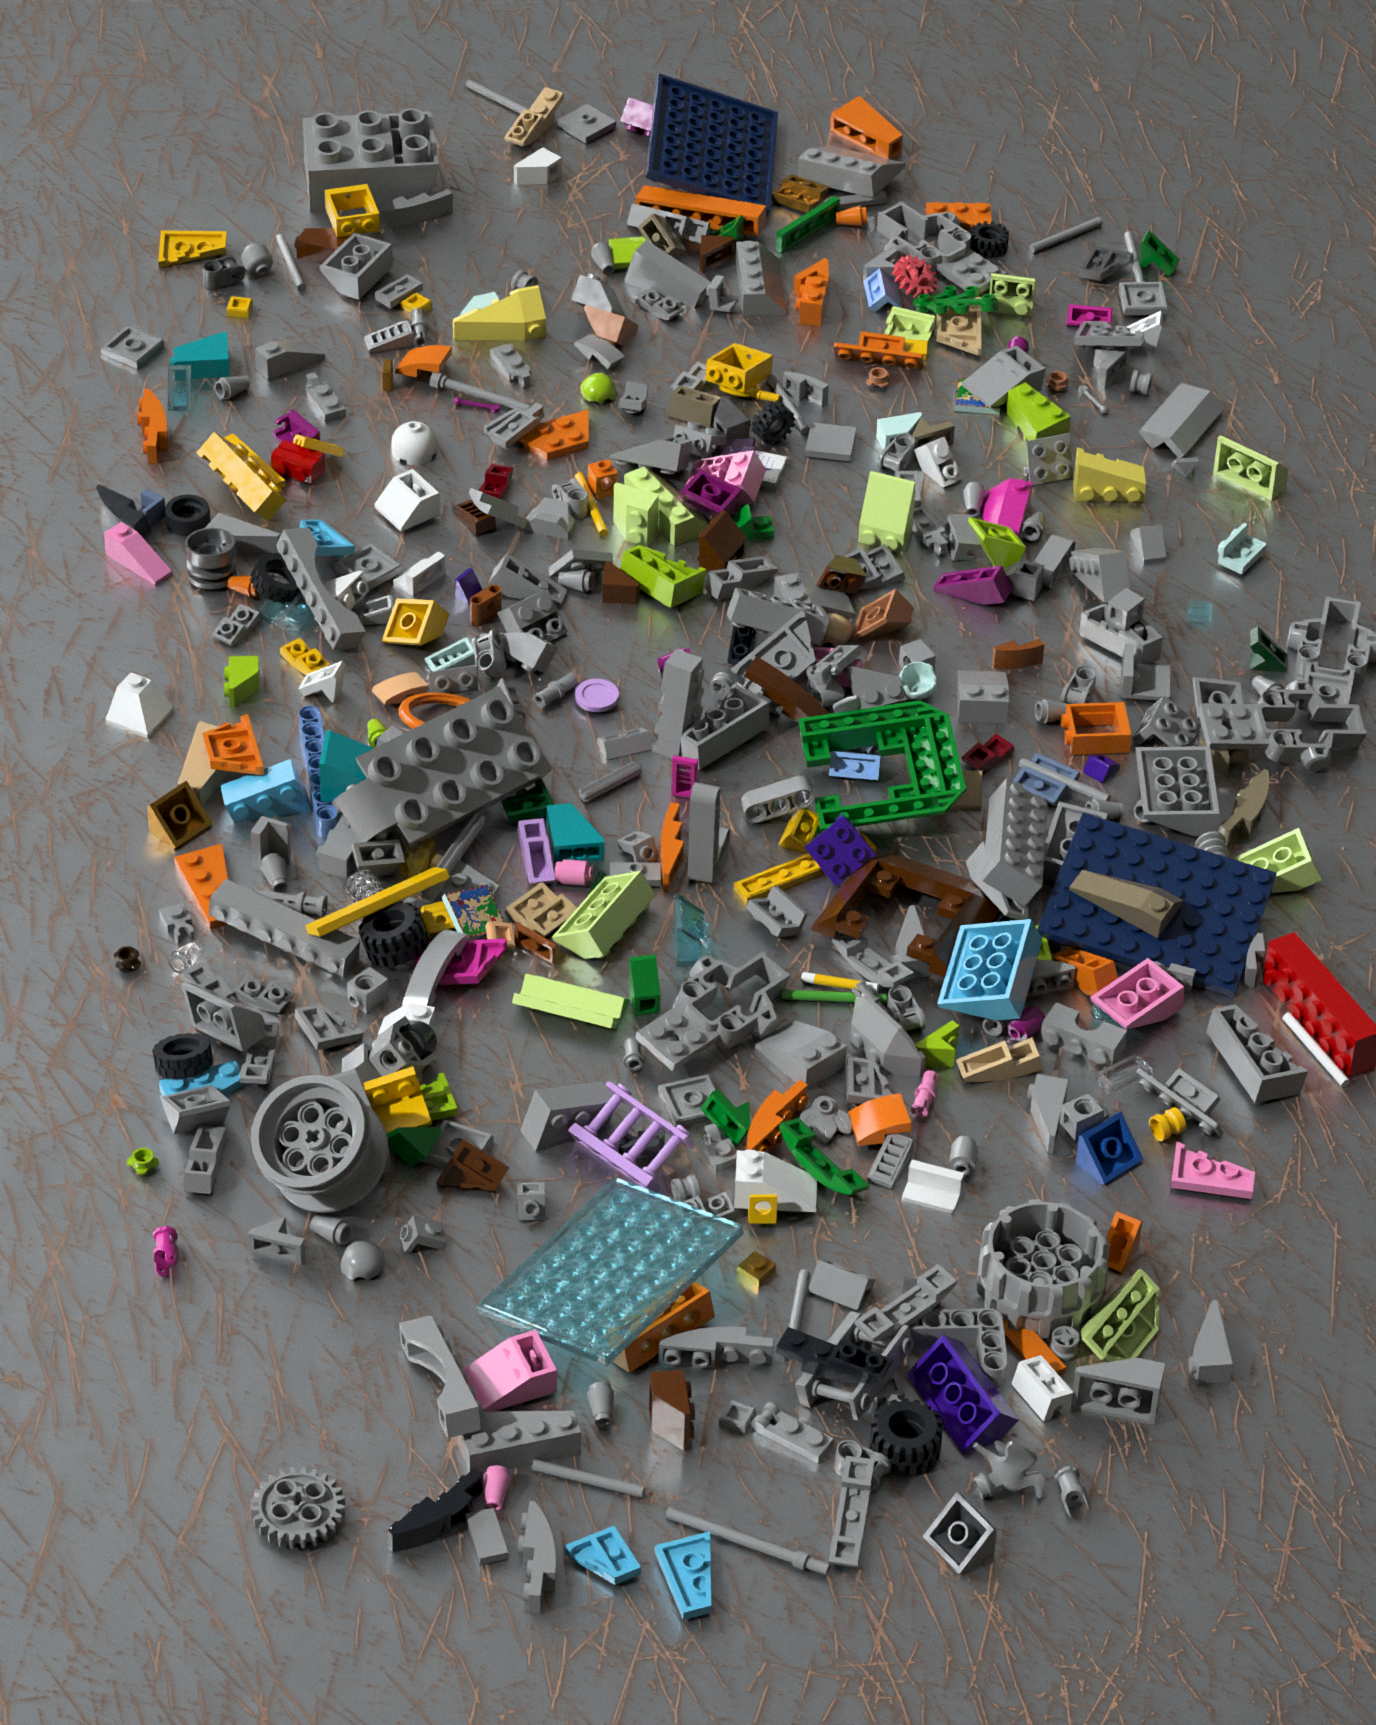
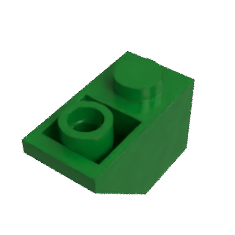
M655 955L629 957V998L634 1016L660 1013V986Z

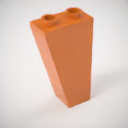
M857 96L831 113L830 131L881 158L891 160L902 152L903 134L862 97Z

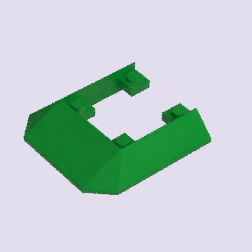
M921 700L798 718L803 756L805 757L807 768L830 765L831 751H843L878 745L880 757L904 753L910 784L888 787V800L841 806L839 794L814 798L818 828L821 832L836 822L835 818L844 813L854 827L945 814L966 792L949 714Z

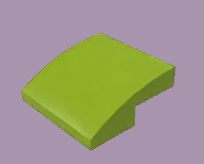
M644 237L609 239L615 269L629 268L635 250L646 240Z

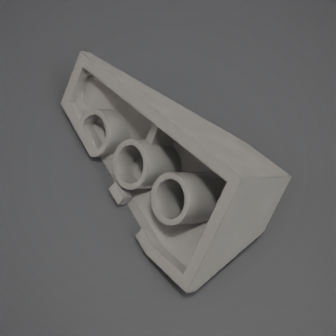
M983 841L966 860L971 879L1005 916L1017 920L1028 919V903L1024 907L982 881L986 843Z

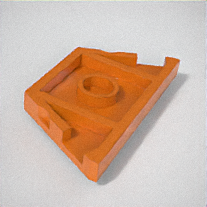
M584 410L539 423L517 441L524 444L525 450L536 453L546 460L586 449L589 443V411Z
M248 714L241 716V722L231 726L227 722L216 729L202 733L211 769L264 775V766Z

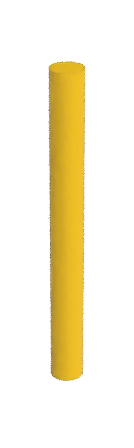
M578 472L575 474V478L588 493V509L600 536H606L608 530L584 474Z

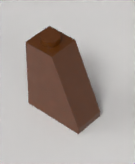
M305 228L300 236H297L295 239L294 247L297 250V258L322 264L350 236L337 238L333 228Z

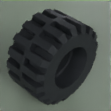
M399 901L364 917L359 925V935L367 956L373 964H380V967L404 965L406 962L416 959V956L421 955L424 952L423 949L428 946L429 935L420 910L416 905H412L409 902L403 903V901Z
M902 1398L900 1402L896 1399L892 1400L890 1405L883 1404L880 1407V1411L876 1410L874 1413V1419L871 1422L870 1450L881 1453L889 1459L891 1463L890 1473L895 1471L900 1476H904V1473L914 1476L918 1471L924 1473L928 1467L932 1468L936 1464V1460H939L943 1434L942 1420L938 1419L939 1414L936 1410L931 1411V1406L928 1404L922 1405L919 1400L914 1399V1402L908 1401V1398ZM903 1435H905V1436H911V1437H914V1438H912V1439H905V1438H901V1437H898V1436H903Z

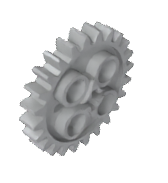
M303 1466L300 1472H296L295 1468L291 1467L288 1474L280 1469L279 1477L269 1474V1483L261 1481L260 1489H255L254 1498H251V1519L254 1520V1527L259 1528L260 1536L268 1534V1542L278 1539L279 1547L283 1546L285 1542H289L290 1549H293L296 1543H300L301 1547L305 1549L306 1542L309 1541L314 1546H317V1538L327 1541V1532L336 1534V1526H342V1517H345V1496H342V1488L336 1487L335 1479L328 1481V1473H324L319 1477L316 1468L311 1473H307L306 1466Z

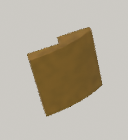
M791 174L783 179L781 188L772 192L771 201L808 213L822 202L830 187Z

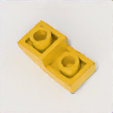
M301 638L280 648V654L294 668L305 675L330 666V663L316 648L311 650Z

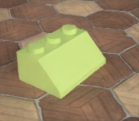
M1221 435L1218 437L1213 474L1270 501L1286 488L1289 469L1279 462Z

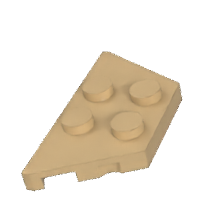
M969 305V312L966 314H957L956 311L948 307L947 313L937 314V342L981 356L980 305Z

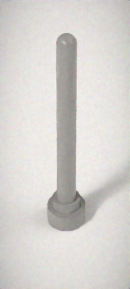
M442 371L439 373L433 372L430 378V387L440 390L447 387L511 409L518 407L522 410H528L531 407L529 404L449 379L445 372Z

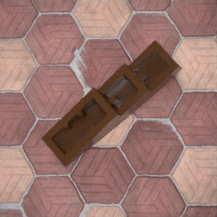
M756 656L746 669L743 677L765 688L762 695L783 706L781 713L799 723L798 718L830 714L799 684Z

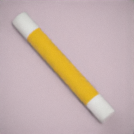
M803 972L801 982L850 990L853 987L858 989L856 984L861 982L860 980ZM866 982L870 990L877 994L879 983Z

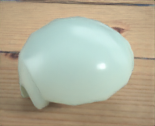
M912 662L904 666L900 673V680L907 697L920 700L934 694L937 687V677L931 665L924 662Z

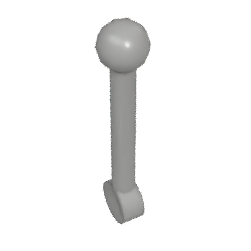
M1082 385L1079 387V393L1085 394L1099 408L1101 414L1108 412V407L1101 405L1088 392L1087 386Z

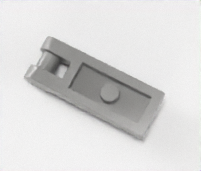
M768 1402L762 1408L761 1415H757L751 1421V1426L757 1433L817 1464L833 1446L834 1438L780 1411L777 1405Z

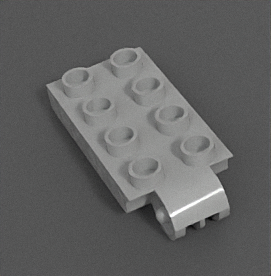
M498 686L356 757L357 764L367 779L356 785H349L346 791L339 795L332 804L337 812H342L347 820L345 824L347 828H352L357 835L355 838L357 843L386 840L388 834L399 828L412 848L471 817L474 813H479L512 796L517 791L535 784V781L546 776L552 770V767L506 695Z

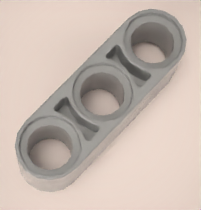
M1055 534L1050 536L1034 560L1035 563L1045 565L1043 586L1053 587L1068 564L1069 558L1072 557L1071 551L1075 550L1076 543L1074 540Z
M795 776L746 792L741 798V804L746 820L751 823H758L810 806L814 801V793L809 778L806 776Z

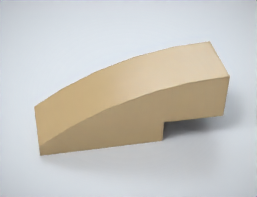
M1033 1038L1007 1047L1005 1041L956 1059L964 1082L1012 1079L1045 1069Z

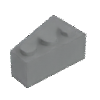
M602 1081L535 1090L520 1131L536 1152L571 1138L572 1135L568 1130L574 1122L582 1128L585 1125L588 1126L613 1095ZM613 1113L610 1115V1117L606 1120L604 1124L610 1122Z

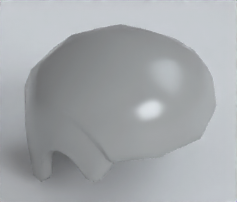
M356 1241L346 1248L340 1263L341 1271L352 1281L357 1277H363L366 1281H369L372 1277L381 1273L385 1265V1257L378 1245L368 1241Z

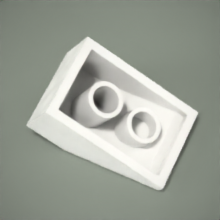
M737 1150L734 1208L749 1209L750 1195L776 1194L777 1210L816 1212L817 1180L808 1172L766 1152ZM765 1201L759 1202L755 1206V1209L769 1210L771 1208V1205Z

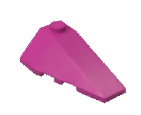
M1009 478L988 490L981 506L983 520L1008 526L1020 538L1021 525L1026 520L1031 504L1033 482Z

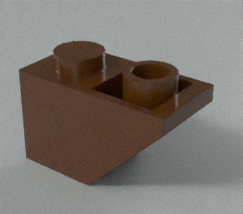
M837 555L827 565L816 585L820 588L856 595L867 575L857 559Z

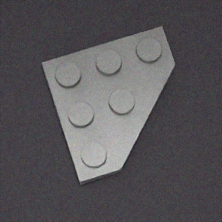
M1083 321L1074 336V345H1080L1082 349H1091L1094 346H1102L1104 349H1114L1116 346H1125V349H1137L1144 342V332L1135 331L1134 334L1131 333L1130 328L1120 325L1112 328L1111 323L1106 321Z

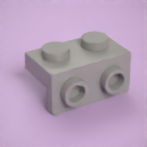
M688 421L687 425H675L673 437L692 440L690 453L704 458L710 457L712 445H726L727 436L719 434V429L711 427L703 429L700 423Z
M772 886L767 898L749 899L746 909L753 914V917L757 921L762 922L769 929L770 933L776 937L799 935L808 916V913L778 886Z

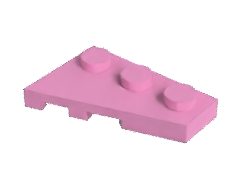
M1176 1143L1171 1188L1252 1199L1255 1172L1228 1161H1215L1208 1158V1154L1199 1150L1198 1153L1185 1149L1184 1144Z

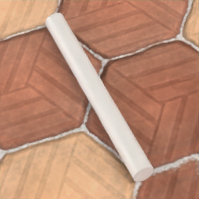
M1290 1012L1286 1013L1282 1018L1284 1022L1343 1088L1348 1086L1350 1080L1297 1019Z

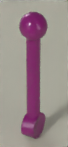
M460 397L454 399V404L457 406L463 404L490 409L493 413L500 411L499 404H482L462 400Z

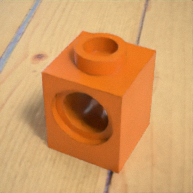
M610 459L588 464V486L595 499L613 496L614 484L618 483V472Z

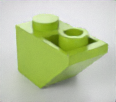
M229 656V666H224V679L229 681L224 682V697H229L230 707H235L259 690L258 656Z

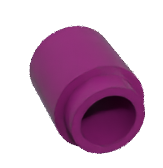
M1036 1006L1026 1007L1022 1010L1020 1019L1009 1020L1007 1028L1011 1038L1022 1042L1042 1028V1022L1045 1019L1043 1011Z

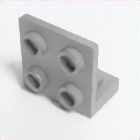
M1124 644L1121 698L1158 701L1165 695L1170 699V666L1138 664V655H1134V645Z
M1164 695L1147 709L1132 740L1140 745L1146 739L1150 741L1156 735L1169 747H1191L1201 726Z

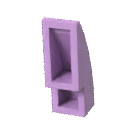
M544 818L518 821V836L529 885H536L541 882L544 884L555 883Z

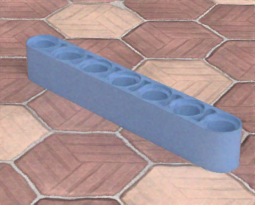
M304 706L298 711L299 736L317 835L327 839L330 829H334L337 825L338 812L332 802L321 801L319 763L325 737L320 710L315 706Z

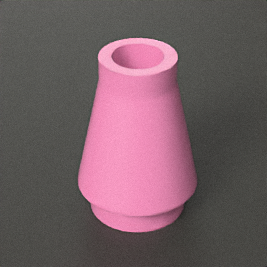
M490 1466L483 1474L486 1509L494 1508L495 1511L502 1509L503 1501L512 1480L509 1470L503 1466Z

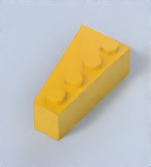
M213 432L196 452L202 459L210 462L209 466L224 478L223 481L235 490L236 494L256 514L269 521L286 502V499L281 494L282 489L275 482H270L271 476L263 469L258 468L260 466L259 462L253 457L248 456L249 451L243 445L238 443L236 446Z

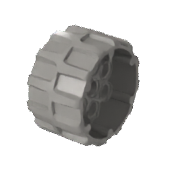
M1033 1199L1028 1200V1203L1016 1207L1008 1206L1001 1210L999 1218L985 1227L982 1236L977 1274V1292L985 1298L984 1308L997 1310L1001 1314L1002 1319L1008 1322L1009 1329L1014 1331L1020 1328L1032 1330L1041 1339H1049L1053 1331L1061 1326H1069L1079 1332L1080 1326L1088 1319H1091L1101 1306L1102 1297L1106 1291L1110 1245L1107 1237L1101 1236L1097 1229L1096 1220L1089 1214L1085 1216L1071 1208V1204L1061 1201L1059 1204Z

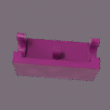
M294 409L275 420L277 425L284 422L281 428L273 431V437L280 443L283 440L293 443L294 437L297 434L320 440V431Z

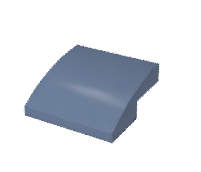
M1036 753L1031 760L1036 764L1076 781L1080 778L1079 771ZM1026 766L1021 768L1013 782L1020 783L1025 790L1034 795L1041 796L1045 802L1054 806L1071 790L1067 788L1066 784Z

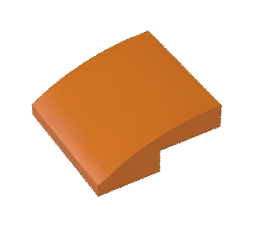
M429 345L412 349L407 352L395 369V374L417 377L422 370L439 373L452 355V346Z
M901 1093L867 1101L848 1112L858 1146L882 1144L885 1141V1134L911 1132V1120Z

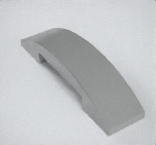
M445 929L432 940L415 967L402 1007L408 1003L432 1007L437 998L434 990L452 957H459L469 939L468 934Z
M840 933L835 938H832V943L843 958L859 974L873 983H879V986L894 987L914 977V972L899 961L891 964L868 947V939L863 935L858 939Z
M265 1022L264 1027L267 1036L248 1048L246 1061L241 1069L240 1083L268 1084L276 1054L278 1022Z
M938 1263L918 1277L916 1286L881 1310L874 1307L855 1320L854 1324L873 1342L886 1339L897 1334L903 1325L911 1326L931 1311L957 1285V1280Z
M846 1456L842 1487L828 1564L858 1568L875 1460L853 1456Z

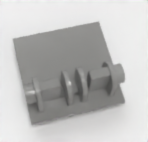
M1070 433L1026 441L1028 465L1024 467V475L1029 476V482H1033L1032 485L1073 478Z

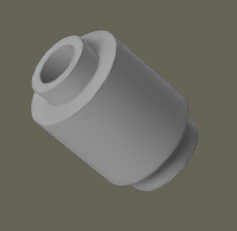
M960 1136L952 1143L949 1169L963 1172L964 1176L970 1175L975 1171L978 1147L973 1138Z

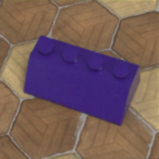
M943 1334L907 1372V1376L927 1404L931 1406L932 1411L936 1410L939 1414L938 1419L942 1420L944 1428L962 1453L966 1454L976 1450L973 1447L975 1442L984 1447L1001 1440L1019 1421L967 1347L959 1340Z

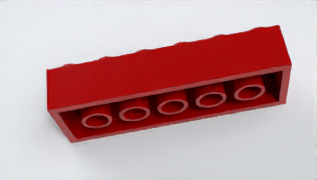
M1295 932L1268 941L1262 975L1265 984L1272 988L1279 1000L1291 1010L1293 1016L1303 1024L1307 1032L1316 1039L1325 1053H1328L1348 1078L1374 1069L1376 1067V1024Z

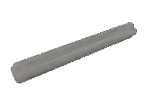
M474 813L436 867L447 869L448 874L451 873L485 824V817L483 815ZM444 881L421 891V898H425L428 901L432 900Z

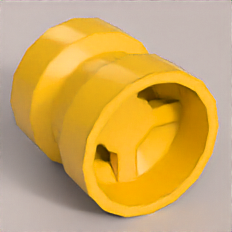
M1173 1107L1166 1110L1163 1115L1157 1114L1149 1119V1127L1156 1140L1164 1141L1169 1139L1171 1134L1178 1135L1185 1132L1186 1121L1181 1111Z

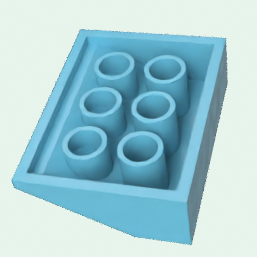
M1032 919L961 925L937 1005L940 1008L992 1020L1020 1019L1042 943V938Z

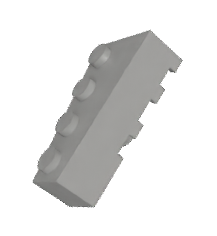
M1099 547L1071 551L1072 557L1069 558L1071 571L1104 603L1108 602L1125 588L1130 590L1126 551Z
M735 587L726 614L732 622L731 624L740 628H745V626L754 627L755 631L762 634H768V632L775 633L803 610L806 615L812 645L817 644L821 646L830 620L821 605L813 603L812 607L799 600H794L793 604H790L786 599L775 595L771 596V599H766L767 596L763 593Z
M675 649L665 662L661 691L664 693L658 704V711L662 714L659 723L655 724L654 733L658 734V740L652 744V752L671 759L673 755L682 756L681 735L697 720H701L703 713L701 698L704 693L702 679L705 672L702 669V657Z
M733 684L730 687V693L727 695L723 694L718 699V704L705 712V717L702 720H697L681 735L682 757L698 759V770L767 729L770 727L769 702Z
M1237 1005L1212 1010L1206 1032L1254 1103L1301 1094L1308 1073L1302 1065L1296 1066L1292 1062L1293 1057L1287 1051L1281 1052L1274 1045L1275 1040L1268 1034L1265 1035L1257 1030L1258 1025Z
M574 1411L484 1412V1417L480 1418L481 1430L457 1436L468 1473L473 1468L484 1474L488 1467L494 1465L512 1469L531 1465L534 1459L546 1462L581 1454V1430Z

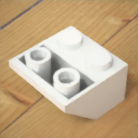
M411 469L392 478L376 501L375 508L402 532L440 515L439 492L415 470Z

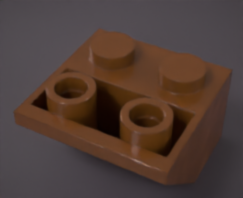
M722 510L716 518L713 517L709 526L702 530L698 536L699 553L697 562H699V567L707 569L706 575L708 571L726 569L729 561L743 559L746 556V536L727 511Z
M684 1370L650 1372L649 1416L651 1430L679 1449L689 1451V1439H694V1424L690 1420H695L694 1403H690V1399H688L692 1398L691 1382L685 1381Z

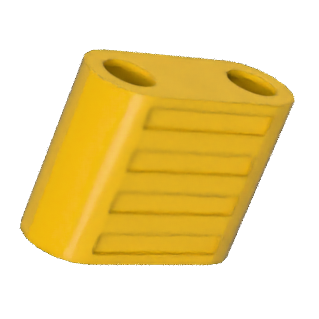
M443 901L418 908L428 931L429 940L434 939L445 929L457 932Z

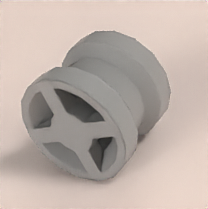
M524 270L517 271L511 280V288L513 290L538 285V278L528 275Z
M1134 370L1130 383V392L1135 393L1139 391L1143 395L1148 396L1153 374H1141L1140 371Z
M689 1175L684 1180L677 1178L671 1181L672 1193L676 1204L698 1195L701 1199L700 1187L695 1175Z
M1061 1326L1053 1331L1050 1349L1062 1362L1072 1361L1078 1355L1080 1338L1078 1331L1069 1326Z

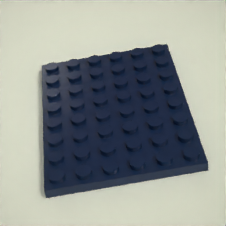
M659 73L656 79L645 178L694 194L766 205V217H768L771 209L778 112Z
M1082 813L1037 930L1043 938L1132 966H1137L1149 958L1153 962L1162 963L1167 968L1173 963L1196 969L1195 986L1234 998L1246 964L1248 949L1256 936L1277 873ZM1086 870L1162 888L1184 900V902L1160 936L1156 938L1069 890V887L1080 872Z

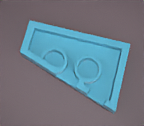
M321 519L300 520L299 528L309 527L318 544L315 556L342 558L344 555H354L355 545Z
M233 1060L211 1066L204 1073L191 1078H167L160 1080L159 1087L163 1096L212 1085L226 1096L242 1087L244 1083L239 1082L241 1071L236 1061Z
M710 1531L655 1545V1555L682 1619L685 1620L711 1613Z

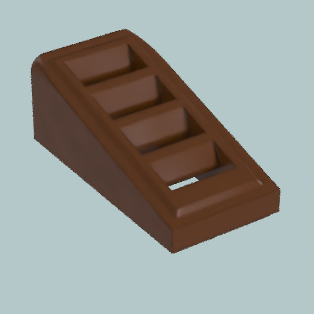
M473 500L452 506V510L475 536L496 529V517L481 511L474 504Z

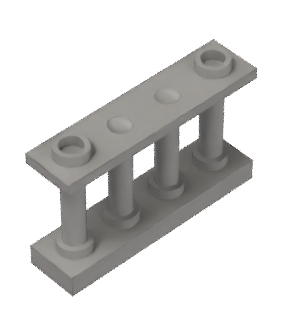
M850 1311L828 1342L837 1345L840 1339L857 1345L863 1340L886 1346L887 1348L881 1355L893 1359L889 1370L882 1382L871 1384L859 1383L853 1392L828 1386L829 1379L804 1372L795 1383L800 1405L810 1407L820 1395L849 1403L853 1419L859 1420L863 1413L870 1408L872 1401L905 1357L911 1353L913 1340L911 1339L909 1326L903 1325L895 1337L890 1336L873 1342L854 1324V1321L860 1318L861 1314Z

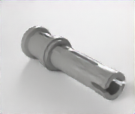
M251 889L267 898L284 900V902L278 903L302 914H317L320 918H323L327 912V895H321V897L310 896L306 892L292 895ZM312 903L316 904L317 906H309L308 904Z

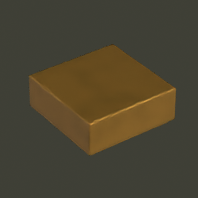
M384 359L383 391H391L392 359Z

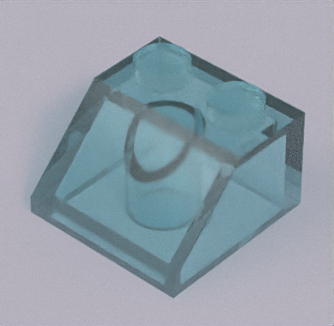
M674 894L673 940L676 967H693L703 956H712V940H707L710 937V922H705L704 911L680 894Z

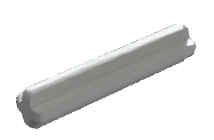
M880 191L875 197L861 194L838 197L840 198V210L860 205L863 207L887 202L885 191Z
M633 761L579 790V798L583 802H589L642 773L641 764Z

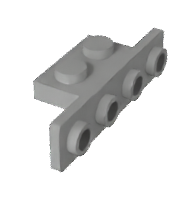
M1140 1068L1136 1071L1140 1079L1139 1085L1147 1092L1155 1091L1159 1094L1158 1098L1169 1107L1173 1104L1179 1108L1185 1119L1189 1121L1192 1119L1200 1123L1198 1126L1208 1135L1214 1133L1221 1137L1224 1134L1219 1124L1208 1117L1209 1113L1221 1100L1217 1094L1180 1068L1174 1072L1164 1085Z

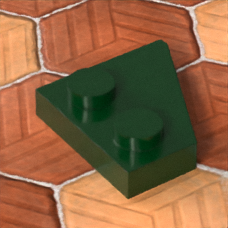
M538 779L535 781V787L527 791V789L523 788L517 791L515 795L502 800L501 811L508 824L518 823V821L546 817L547 805L555 804L543 780Z

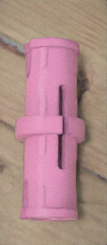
M926 1071L923 1074L921 1084L915 1090L916 1098L911 1112L915 1114L918 1108L916 1117H926L930 1104L936 1098L935 1090L940 1076L936 1074L933 1080L935 1071Z

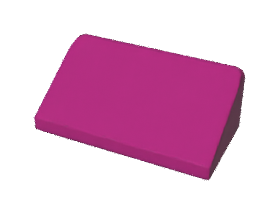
M1069 304L1067 326L1080 327L1083 321H1106L1112 323L1113 308Z

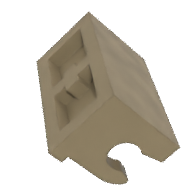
M679 385L671 393L668 416L687 422L700 423L704 427H711L721 397Z

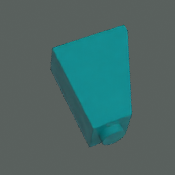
M221 332L173 348L174 357H169L170 371H175V380L230 377L227 332Z
M572 803L547 805V829L554 865H556L557 861L562 862L563 859L588 862L604 861V838Z

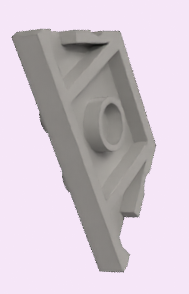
M801 610L731 668L733 674L745 678L743 677L745 671L756 656L783 672L793 681L802 675L810 665L815 664L816 658L805 612Z

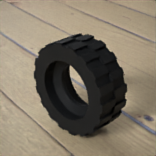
M267 553L266 555H261L251 573L250 580L253 588L267 600H272L276 603L286 604V602L291 603L293 600H296L301 590L297 587L296 581L290 570H288L281 554ZM268 573L279 574L289 583L278 582Z
M198 1033L176 1034L166 1037V1039H162L158 1044H155L154 1049H152L155 1070L159 1076L161 1075L164 1078L185 1079L194 1077L210 1069L214 1061L210 1039Z

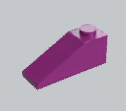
M1002 565L943 573L933 586L937 592L982 605H999L1005 602L1013 589Z

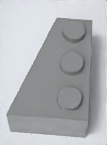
M1108 602L1081 613L1079 635L1123 657L1124 644L1134 645V655H1138V664H1150L1160 659L1163 637L1143 618L1126 630H1123L1106 620Z

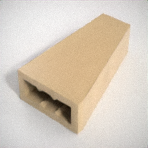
M200 721L197 724L178 785L187 780L203 806L230 771L210 768L202 733L218 727Z

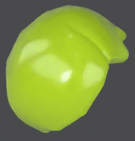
M595 373L588 376L580 388L585 400L589 402L596 401L599 404H603L607 398L613 401L617 394L613 380L610 376L603 373Z

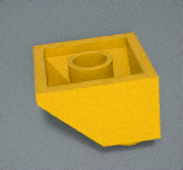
M396 599L381 641L387 644L423 645L443 634L449 613L434 600Z

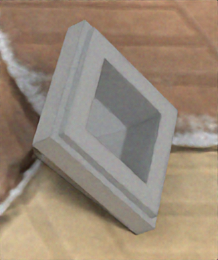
M1176 458L1172 463V468L1187 478L1199 462V458Z

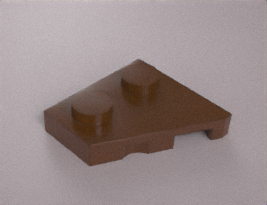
M463 1138L436 1181V1184L495 1191L510 1167Z

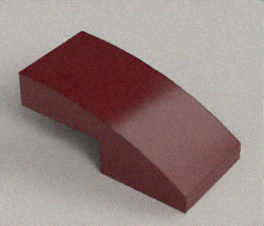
M491 464L485 472V481L478 491L502 500L509 486L514 468Z
M996 733L983 745L979 742L961 757V760L976 771L983 772L996 766L1015 752L1014 745Z

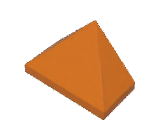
M1116 1211L1106 1236L1110 1245L1109 1268L1119 1272L1124 1271L1139 1248L1143 1221Z

